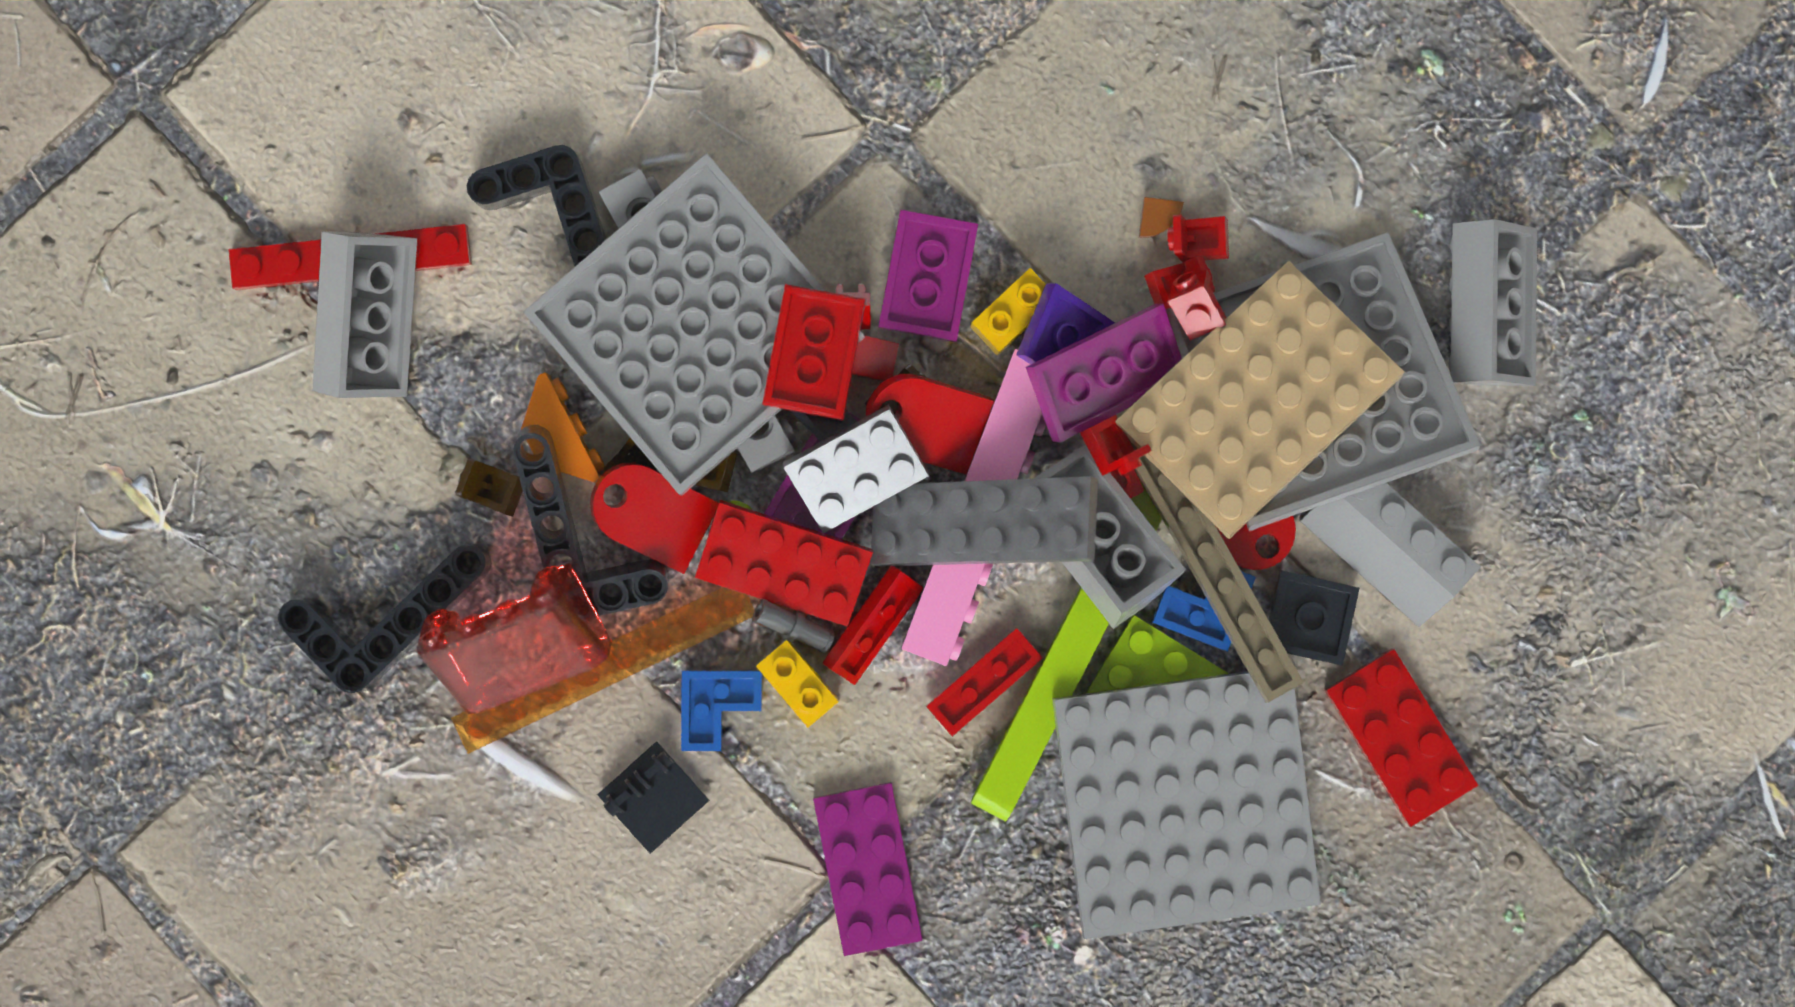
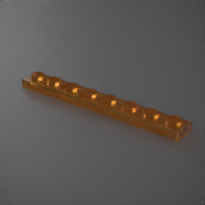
M722 587L452 717L451 720L467 753L470 754L751 619L755 607L749 595Z

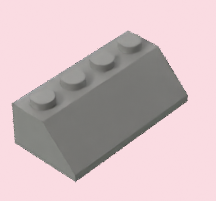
M1496 219L1453 223L1452 238L1450 240L1452 276L1449 284L1452 293V310L1449 320L1451 355L1448 363L1453 383L1484 386H1536L1537 228Z
M322 231L312 391L336 398L407 397L417 238L359 232Z
M1085 444L1034 479L1084 476L1098 479L1094 561L1062 563L1114 629L1147 606L1180 577L1186 569L1111 473L1104 476L1101 475Z
M1387 483L1310 509L1300 520L1304 526L1386 599L1390 600L1395 607L1418 627L1453 599L1481 568Z

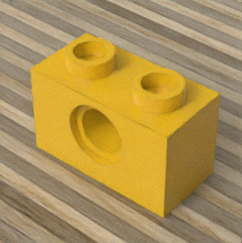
M1029 268L972 321L970 328L998 356L1028 328L1046 284Z
M788 640L756 665L807 728L840 701L792 642Z

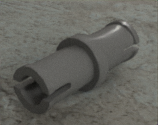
M766 599L759 601L752 616L754 623L781 633L783 639L789 642L797 640L817 649L821 653H826L834 639V630L806 619L805 614L800 611L794 610L790 612L768 602Z

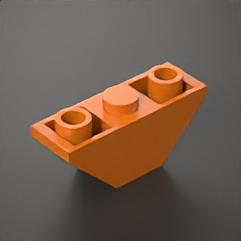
M546 372L538 375L521 430L529 425L545 427L553 438L561 473L596 483L602 475L601 471L604 470L605 464L596 448L588 449L582 437L588 434L578 413L576 412L571 415L564 401L570 397L559 377L552 379ZM534 438L526 440L534 455L544 451V446L539 440Z

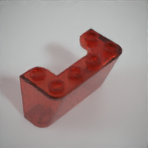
M570 563L560 567L552 565L540 570L535 575L536 580L531 586L528 597L518 601L515 599L506 600L496 606L494 610L485 614H470L461 619L456 611L439 609L431 613L424 620L416 653L466 713L476 714L581 674L599 666L609 657L612 640Z

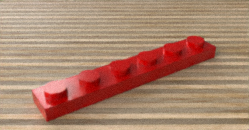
M466 224L374 233L417 238L415 271L472 265L468 226ZM321 239L228 249L232 289L234 290L319 282Z

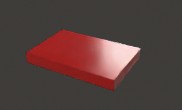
M785 284L762 405L844 420L866 304L865 298Z

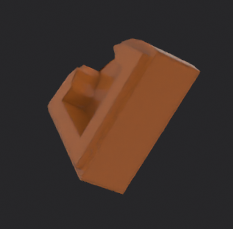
M1144 197L1139 238L1155 237L1168 230L1173 225V215L1181 214L1184 202Z

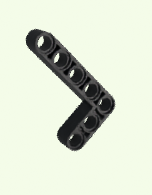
M555 145L480 169L472 173L468 178L466 185L468 195L478 206L489 211L551 192L575 267L607 240L584 166L576 152L569 146ZM561 157L573 159L572 169L565 175L554 173V164ZM524 169L534 170L535 178L531 185L527 187L517 186L516 177L520 171ZM486 181L496 182L497 190L493 197L489 199L479 198L478 190L482 183ZM579 194L585 197L584 207L576 213L566 211L565 204L570 196ZM585 232H593L597 235L596 245L587 251L578 249L577 241L580 235Z
M529 425L524 427L519 432L513 448L514 458L556 615L568 622L579 621L661 601L668 590L669 574L664 564L653 559H645L586 572L553 438L550 432L543 426ZM529 438L537 439L543 444L544 451L537 455L529 454L524 450L522 443ZM538 477L548 478L553 483L554 489L548 493H541L534 488L532 481ZM547 516H556L562 520L564 526L557 531H551L543 525L542 520ZM557 554H565L572 559L573 565L568 568H559L553 563L552 558ZM653 574L661 580V584L655 588H647L641 584L640 579L644 575ZM614 583L621 588L622 593L616 597H609L602 593L600 588L604 584ZM567 592H575L582 597L583 601L579 605L571 606L566 604L561 596Z
M469 544L459 546L357 645L316 603L310 600L295 599L283 604L278 613V623L282 630L339 689L347 693L366 691L376 684L486 577L491 569V557L487 550L480 546ZM473 551L478 555L480 565L476 572L468 574L462 568L461 562L466 553ZM441 579L447 581L451 587V594L444 602L438 601L433 595V587ZM299 606L306 609L309 617L307 624L301 629L296 627L292 621V614ZM412 607L418 609L422 615L421 625L415 630L408 628L404 620L405 613ZM326 635H330L336 641V651L330 657L323 655L319 646L321 639ZM383 635L389 637L393 642V651L387 658L380 656L376 651V642ZM354 663L361 666L364 670V679L358 686L350 683L347 677L348 669Z

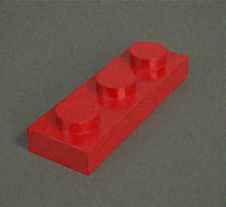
M891 565L822 663L853 685H856L924 588Z
M1015 628L926 707L953 737L1043 658L1023 634Z

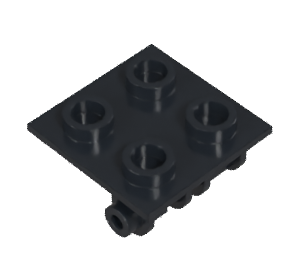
M657 741L597 794L604 802V808L613 817L616 815L649 854L710 801Z

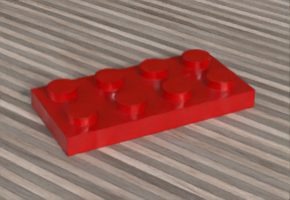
M720 500L695 573V578L759 599H766L769 602L848 627L873 554V549Z
M1395 649L1388 650L1324 690L1407 826H1414L1479 786Z

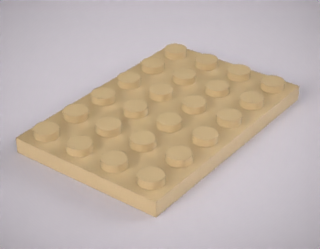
M1290 261L1282 266L1225 319L1226 326L1216 327L1115 421L1138 449L1149 444L1152 451L1145 454V456L1228 539L1241 529L1404 374V371Z

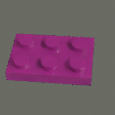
M900 209L878 328L957 342L978 224Z

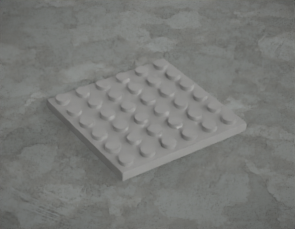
M706 153L529 306L524 313L676 492L682 496L782 410L780 408L764 406L762 402L785 284L825 291V289ZM861 331L858 343L865 338Z
M1389 232L1294 266L1404 371V374L1246 523L1249 531L1478 451L1480 448L1478 438ZM1276 272L1214 293L1226 317L1231 315ZM1172 308L1166 310L1183 359L1211 332L1189 340Z
M1246 671L1052 698L1081 931L1084 939L1321 905L1295 688L1266 703L1249 672Z

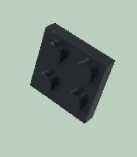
M1279 570L1269 622L1287 654L1343 666L1360 588Z

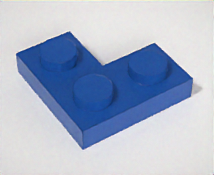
M1242 572L1252 589L1256 577ZM1170 586L1163 591L1151 623L1228 652L1231 640L1205 595L1201 599Z
M683 670L681 680V751H722V711H762V673L760 671Z

